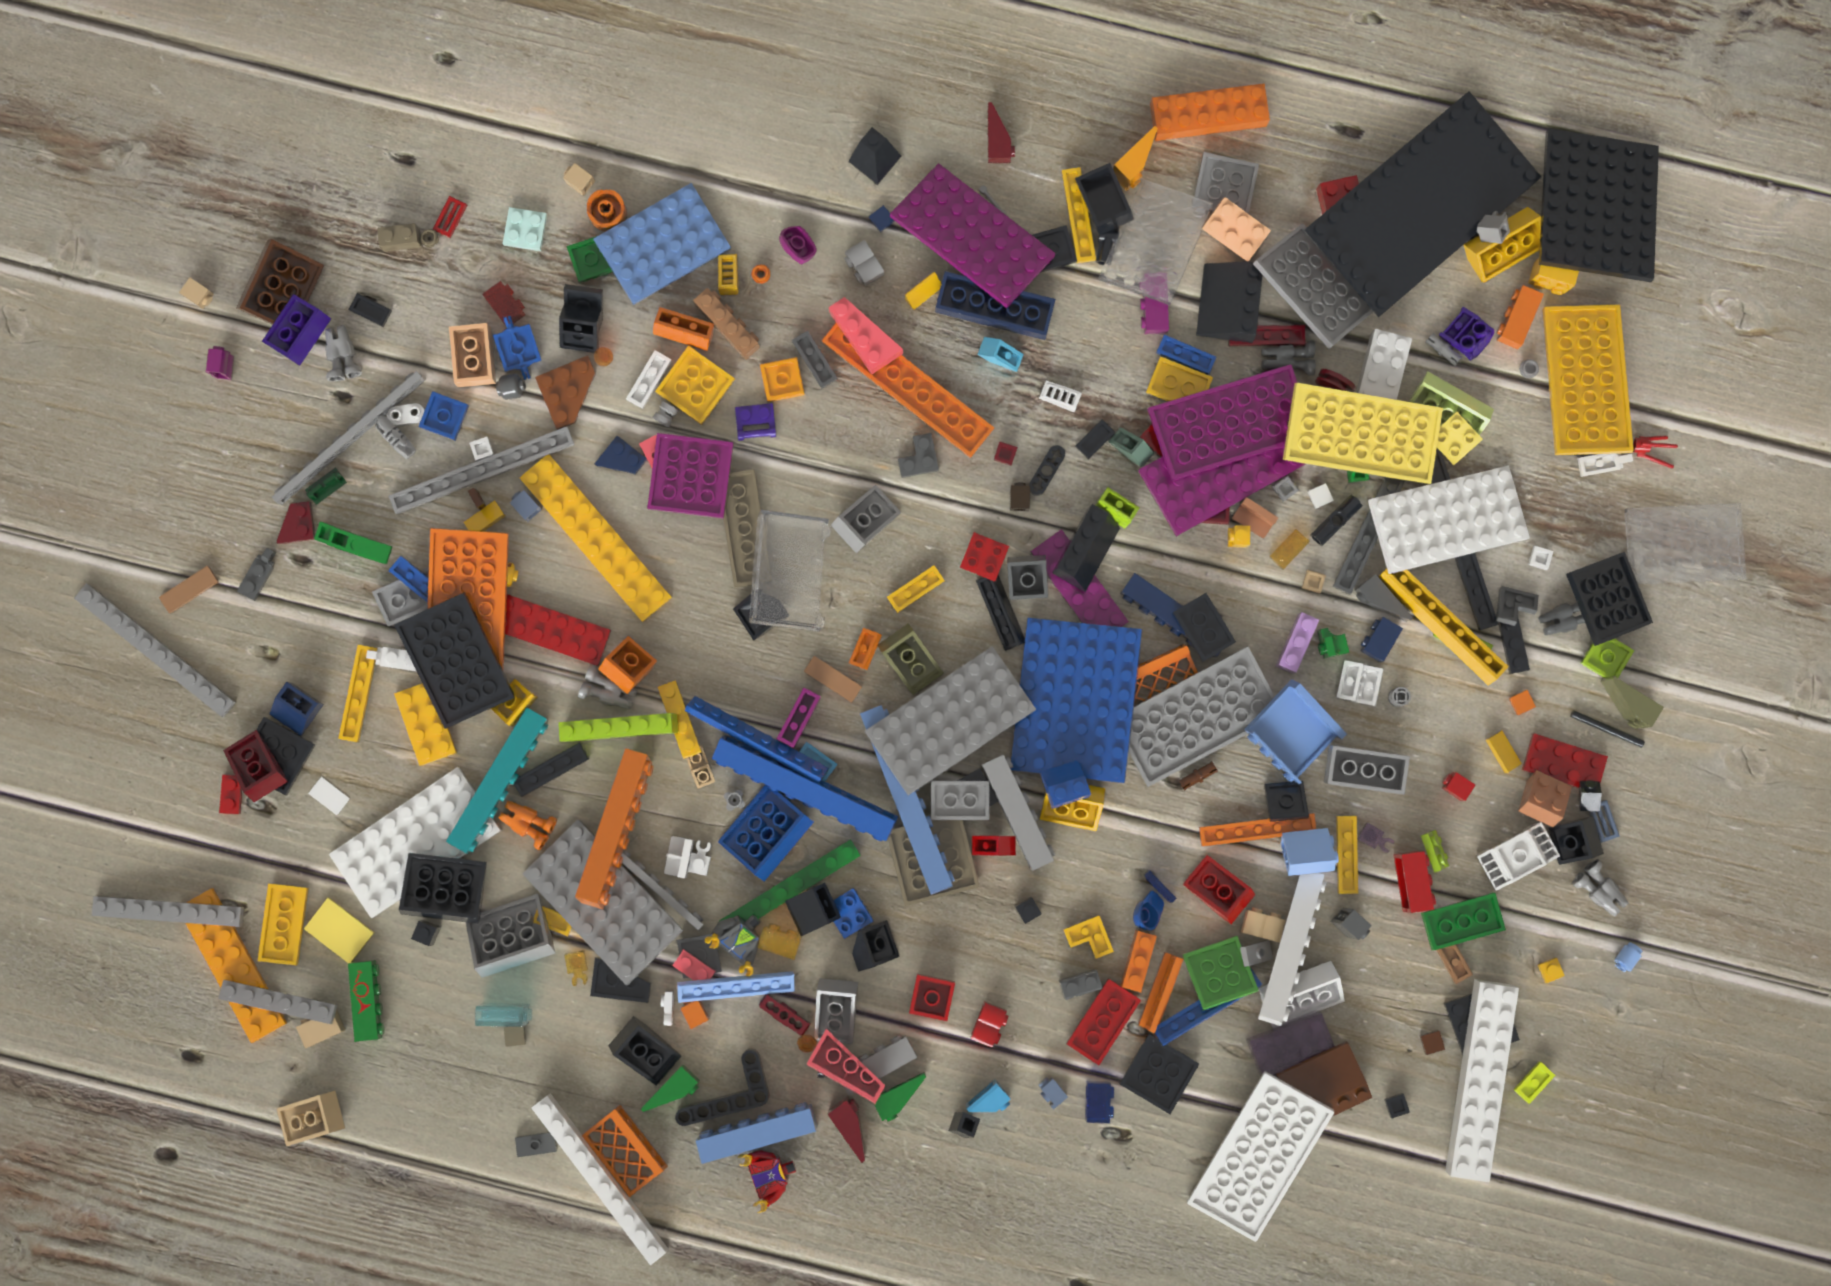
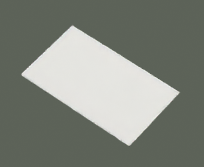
M323 777L318 780L308 793L335 815L339 814L350 799Z

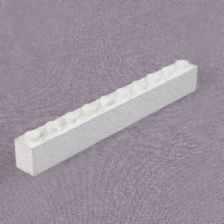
M548 1094L534 1105L532 1110L647 1262L652 1265L666 1254L668 1247L588 1145L580 1131L552 1094Z

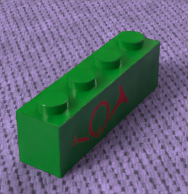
M376 960L348 963L354 1042L378 1040L384 1034V1024L381 1023L380 1015L383 1014L382 1003H379L381 986L377 982L379 965L376 964Z

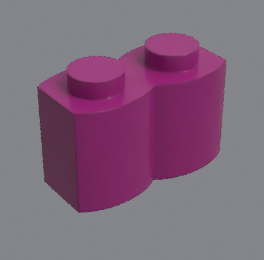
M213 346V349L209 348L205 372L217 379L231 380L234 356L230 354V351H226L224 347Z

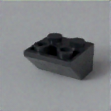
M822 883L785 901L800 936H804L841 918L826 883Z

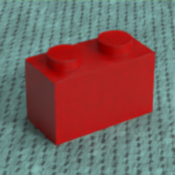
M972 836V855L1016 856V836Z

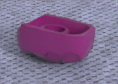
M790 226L781 231L779 235L780 244L793 260L802 265L815 256L817 248L804 228L801 226Z

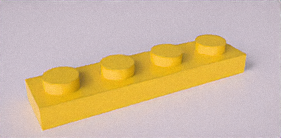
M676 680L659 686L658 690L666 712L677 714L678 733H674L683 759L701 753L700 745L689 715L685 711L686 706Z
M1336 816V839L1339 859L1337 863L1338 894H1358L1357 816Z

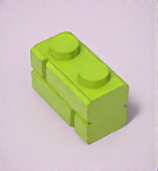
M1109 487L1105 489L1095 506L1109 513L1114 521L1124 529L1131 523L1140 508Z

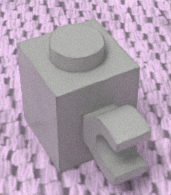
M1494 211L1492 215H1485L1477 226L1481 242L1503 243L1510 232L1507 212L1499 216L1498 211Z

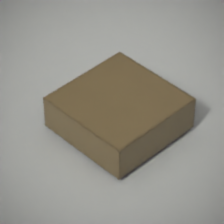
M524 1025L504 1027L506 1047L526 1044Z

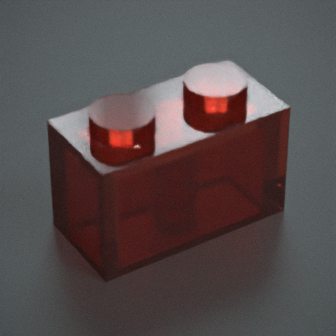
M499 281L482 295L504 324L503 317L510 315L514 324L526 315L523 312L525 307L519 299L515 301L512 297L514 292L508 284L504 286Z

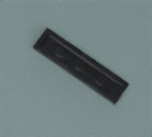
M579 742L517 778L514 785L520 796L524 797L589 760V757Z

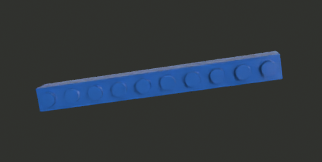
M726 734L720 738L712 757L718 765L728 766L737 774H745L756 783L762 782L773 791L785 793V796L790 799H798L809 808H817L823 815L836 817L842 824L855 826L857 831L867 832L878 841H887L899 817L823 780L817 783Z

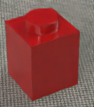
M1457 772L1447 774L1442 782L1444 784L1442 789L1460 801H1466L1476 786Z

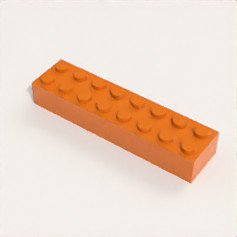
M625 748L575 895L583 904L604 909V906L608 905L611 894H609L611 886L614 887L617 876L615 873L617 868H620L622 865L623 857L621 855L623 849L626 850L628 847L629 838L627 837L629 831L634 829L635 820L633 819L635 813L640 811L642 804L640 798L642 794L645 795L648 786L646 781L648 776L652 775L654 769L652 761L647 754Z

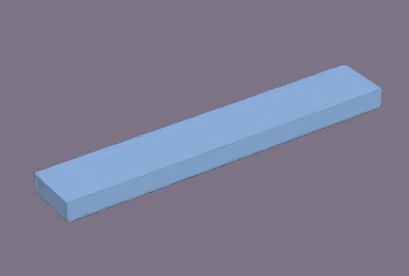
M793 971L677 982L678 1003L795 992Z

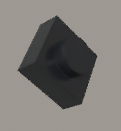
M1403 1093L1384 1099L1391 1119L1410 1113Z

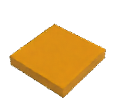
M797 357L760 364L767 402L805 395Z

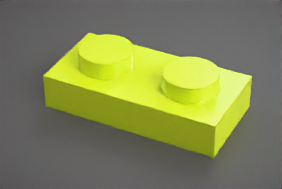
M1539 1061L1513 1090L1530 1104L1556 1075Z

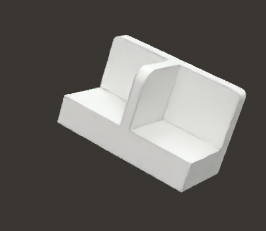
M676 836L671 837L669 850L666 854L665 874L687 878L694 840Z

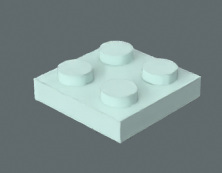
M509 207L503 245L541 251L547 213Z

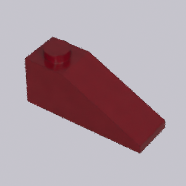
M988 102V163H1011V157H1015V146H1011V138L993 103Z

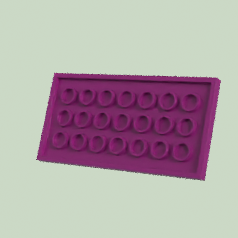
M939 163L890 213V218L1006 308L1055 257V253Z
M1290 364L1149 407L1147 410L1171 480H1178L1284 447L1294 384L1298 383L1292 365Z
M1284 446L1174 481L1170 478L1163 456L1142 467L1138 472L1177 537L1306 464L1283 460Z

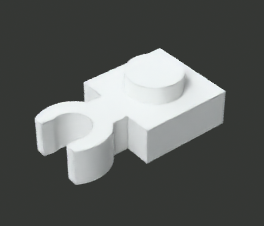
M698 840L696 843L698 852L691 853L687 872L707 876L711 857L706 856V852L711 849V843L708 842L707 847L702 849L700 847L701 841Z
M665 991V995H661V1007H664V1025H672L674 991Z

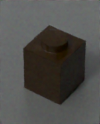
M1023 482L1014 483L1010 487V511H1029L1030 486H1026V483Z

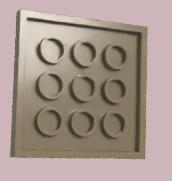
M931 820L933 827L930 828L933 835L937 834L941 844L937 846L940 853L944 852L948 862L944 865L947 871L951 870L955 880L951 882L953 887L933 895L929 891L905 827L892 830L888 842L905 906L980 887L963 820Z

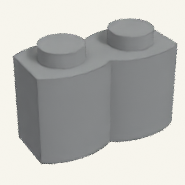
M865 240L845 251L846 257L844 260L849 268L853 267L856 271L854 276L859 284L863 283L864 286H867L884 275L883 268Z

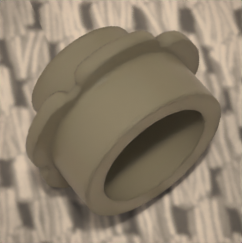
M427 229L422 232L420 241L427 248H432L439 242V237L435 230Z

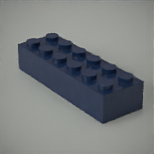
M945 271L935 313L1045 340L1056 299L1022 291L1006 308L966 276Z

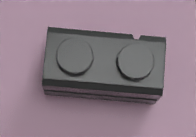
M1097 969L1059 980L1065 1000L1103 989Z

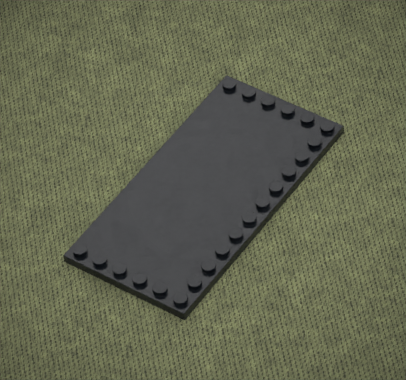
M1468 91L1309 225L1305 231L1372 311L1380 317L1478 233V223L1481 222L1485 215H1492L1494 211H1498L1499 215L1542 176L1471 92Z

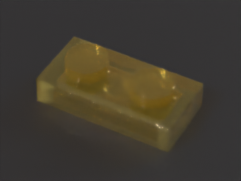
M1295 529L1269 558L1284 570L1310 541Z

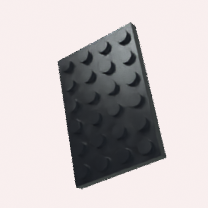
M465 592L394 624L445 729L515 697Z

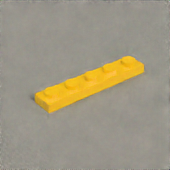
M1081 167L1062 170L1077 263L1095 261L1096 255L1088 209L1075 178L1082 175Z
M364 645L357 646L338 739L359 743L376 662L375 659L366 658L367 650L377 652L378 648Z

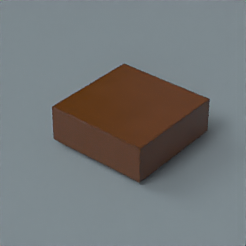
M472 488L468 490L475 506L479 510L486 507L477 489Z
M1439 1030L1420 1035L1425 1055L1445 1050Z

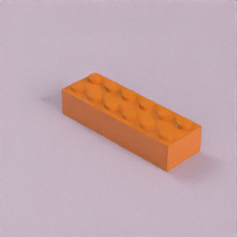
M1265 83L1152 97L1150 103L1153 127L1156 126L1158 128L1154 137L1155 141L1267 127L1270 121Z

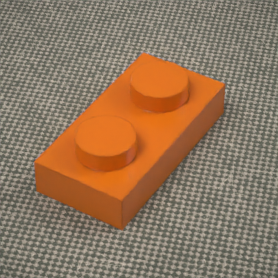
M863 628L849 663L868 670L882 635Z

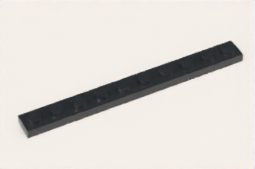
M1438 448L1436 449L1431 484L1450 480L1442 452ZM1472 553L1456 557L1455 561L1478 630L1499 625L1498 621H1496V614L1476 554Z

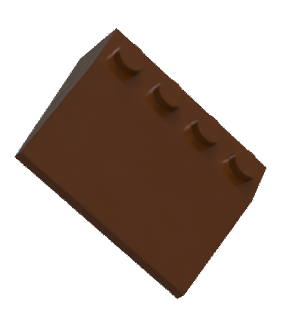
M269 239L263 248L236 309L273 325L293 294L308 302L324 265L273 239Z
M1347 1041L1276 1074L1278 1079L1334 1109L1333 1116L1372 1098L1368 1084Z

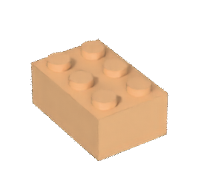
M1226 197L1221 199L1201 227L1202 230L1246 262H1249L1271 231Z
M488 323L449 327L454 384L457 387L496 384L492 332Z

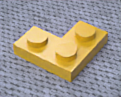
M1099 915L1063 929L1070 948L1089 941L1095 959L1114 952Z

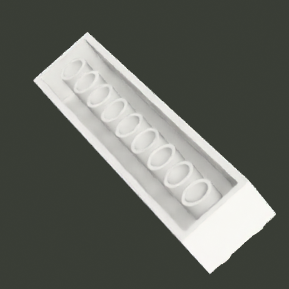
M1474 979L1445 1172L1451 1177L1490 1182L1519 988L1514 985Z

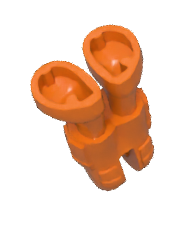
M507 800L504 807L512 813L514 812L515 815L512 817L501 812L498 818L522 837L527 834L531 836L535 841V849L541 850L549 839V835L531 827V824L533 823L551 834L556 826L557 819L553 816L548 819L540 818L536 810Z

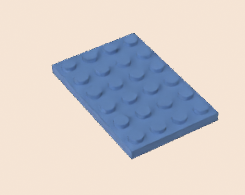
M692 183L594 238L595 244L633 305L731 249Z

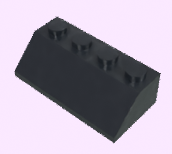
M1094 504L1086 510L1052 572L1083 592H1086L1120 530V527L1109 513Z

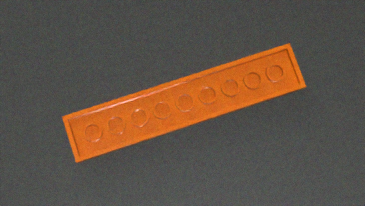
M837 323L823 338L822 342L968 457L972 458L994 430L991 424L904 356H899L871 375Z

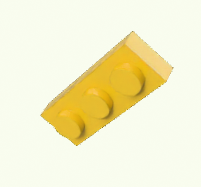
M933 565L887 596V599L895 611L899 613L945 582L935 565Z

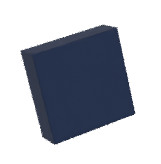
M884 205L869 216V219L880 233L895 222L890 218V213Z

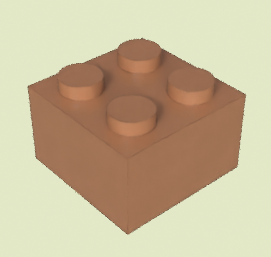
M1536 770L1526 782L1518 811L1554 827L1564 818L1572 786Z

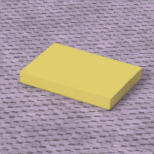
M331 898L326 899L304 928L347 963L354 961L375 933Z

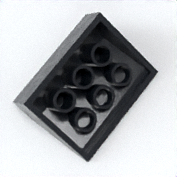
M1253 262L1204 264L1196 336L1253 343L1257 333L1263 277L1260 271L1253 265Z
M408 853L399 904L400 914L479 924L487 862Z

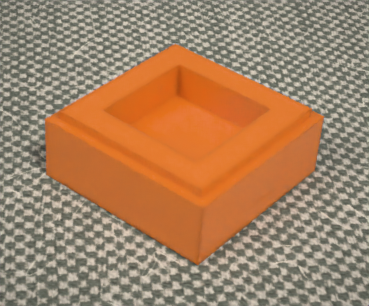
M1528 690L1509 698L1517 715L1536 707Z

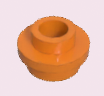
M762 264L755 266L751 273L753 280L759 284L766 283L770 279L769 268ZM759 272L765 273L763 277H758Z

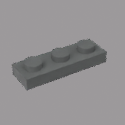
M808 330L792 340V343L821 389L838 380Z

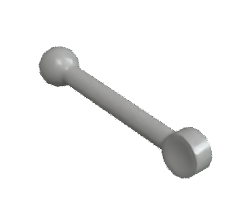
M981 186L980 193L985 194L997 209L1007 215L1006 211L1002 210L987 192V187Z

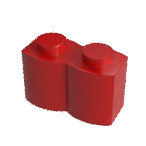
M984 1001L970 1038L989 1047H993L994 1044L997 1045L1001 1038L999 1030L1001 1026L1005 1027L1009 1017L1006 1015L1007 1010Z

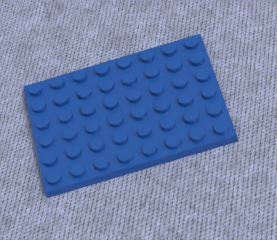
M1028 618L1020 687L1032 702L1036 711L1015 724L1011 756L1013 768L1011 770L1040 774V771L1077 760L1086 779L1125 783L1142 629Z

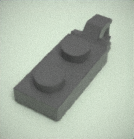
M266 548L262 556L258 554L237 592L253 601L258 598L274 569L272 559L276 554L275 551Z

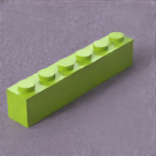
M675 713L559 722L560 742L678 733L677 714Z

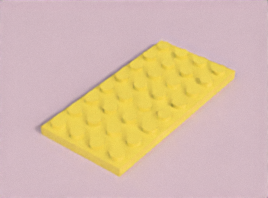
M1295 383L1283 460L1431 484L1443 408Z

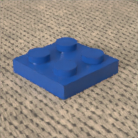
M432 391L418 427L456 441L469 405Z

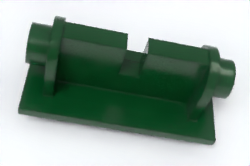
M335 467L305 489L306 495L317 505L347 482Z

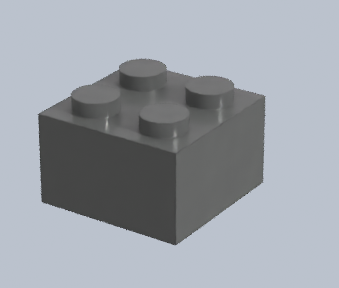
M1046 555L1008 557L1010 600L1048 598Z

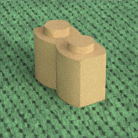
M1253 907L1251 911L1246 910L1240 932L1280 943L1286 921L1281 919L1282 915L1270 912V916L1262 914L1263 910Z

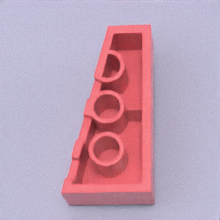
M845 297L828 307L829 313L871 375L903 354V349Z
M825 1030L807 1065L876 1104L885 1088V1084L837 1040L830 1031Z

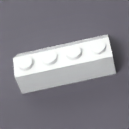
M1331 961L1300 972L1298 984H1293L1292 991L1295 992L1292 1003L1288 1002L1286 1008L1290 1010L1287 1022L1283 1021L1282 1025L1345 1001L1340 976ZM1268 984L1259 988L1262 1003ZM1270 1023L1273 1029L1279 1027V1025Z

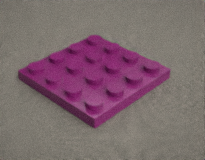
M657 433L647 509L724 519L734 443Z

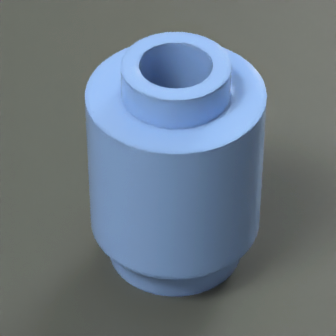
M1629 942L1628 945H1624L1614 959L1617 963L1615 966L1623 972H1631L1642 957L1641 953L1643 951L1637 945Z

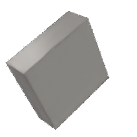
M1288 475L1272 486L1282 502L1299 491Z

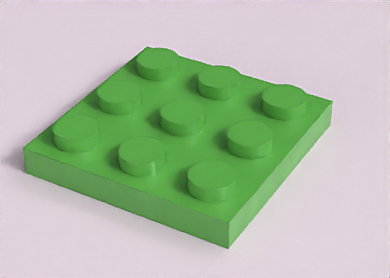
M1238 936L1183 954L1184 962L1203 1010L1258 992V987L1250 967H1244L1240 950L1242 946Z

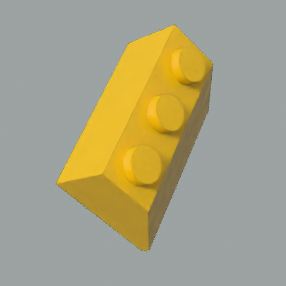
M1088 785L1091 792L1089 798L1053 809L1045 790L1040 820L1096 831L1104 805L1105 788Z

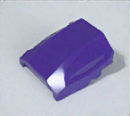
M1462 307L1459 315L1444 332H1440L1439 337L1459 350L1471 361L1478 357L1490 343L1495 331L1478 315Z

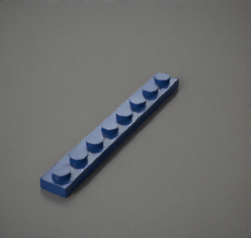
M694 696L686 705L685 711L817 783H820L827 774L829 768L820 762L809 758L805 754L798 752L701 698Z

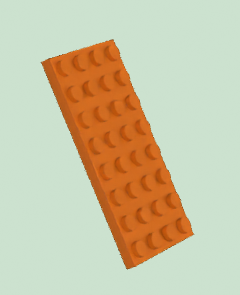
M430 528L427 609L465 592L504 671L509 533Z

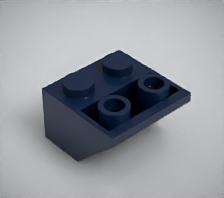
M286 682L275 697L269 715L302 736L324 704L295 684Z

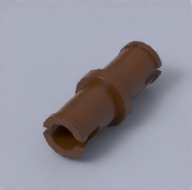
M1211 761L1198 770L1194 769L1193 773L1178 781L1185 791L1198 782H1204L1203 779L1217 773L1218 770Z

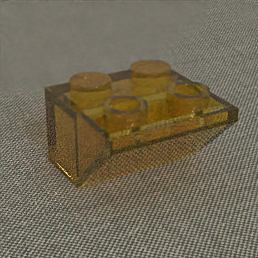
M774 923L765 925L758 948L795 960L802 940L799 932L788 929L787 932L780 930L781 926Z

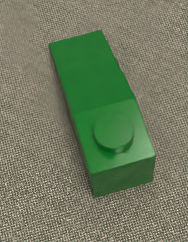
M682 1065L641 1110L645 1112L683 1098L688 1093L692 1095L699 1088L697 1083L700 1080L685 1065Z
M925 1072L881 1093L874 1106L882 1121L886 1119L889 1122L898 1117L897 1114L900 1113L926 1078Z

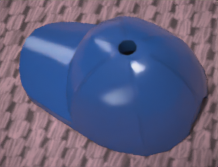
M1150 891L1134 909L1133 921L1140 929L1151 931L1159 923L1164 902L1155 891Z

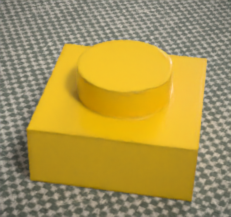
M1552 958L1538 964L1545 983L1565 976L1557 958Z

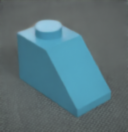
M984 337L978 355L987 361L1015 372L1018 371L1024 355L1004 341Z

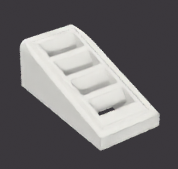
M1046 380L1039 399L1075 412L1082 393ZM1049 387L1053 388L1050 397L1046 396ZM1056 390H1059L1060 393L1056 400L1053 397L1055 395ZM1063 393H1066L1067 396L1064 402L1060 401ZM1070 396H1074L1072 403L1068 404Z

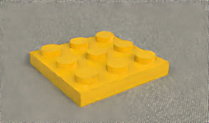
M688 345L655 392L703 425L735 381V378Z

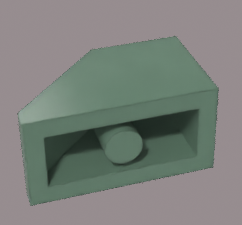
M1121 427L1108 441L1126 458L1140 467H1143L1154 454L1143 439Z

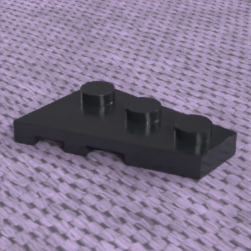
M595 957L590 996L649 1003L650 982L637 976L629 985H625L602 959Z

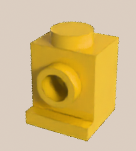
M1235 525L1233 528H1228V547H1248L1250 545V526Z

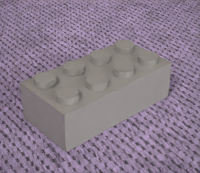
M1329 745L1324 783L1405 795L1410 756Z

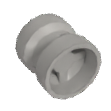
M662 401L659 411L652 418L669 427L672 423L671 419L677 415L678 410Z
M1405 687L1394 688L1388 694V701L1395 707L1404 706L1411 700V693Z

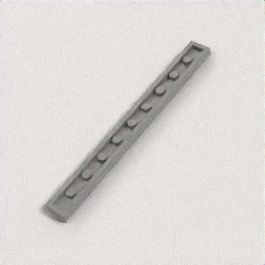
M416 371L407 375L405 382L400 386H395L390 391L391 394L386 398H381L376 403V407L371 411H366L361 416L362 419L359 422L351 424L344 435L337 436L329 448L322 449L318 453V457L314 461L307 462L299 474L295 473L292 475L285 486L278 487L272 496L274 501L283 505L373 427L377 423L379 416H385L390 408L397 406L425 381L421 374Z
M566 426L389 495V499L395 514H400L575 444L569 428Z
M86 583L74 597L75 600L221 717H225L236 703L91 585Z

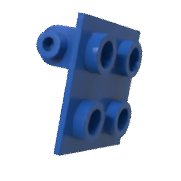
M854 888L834 900L841 916L834 923L844 939L874 921L866 905L863 904V900L857 894V890Z

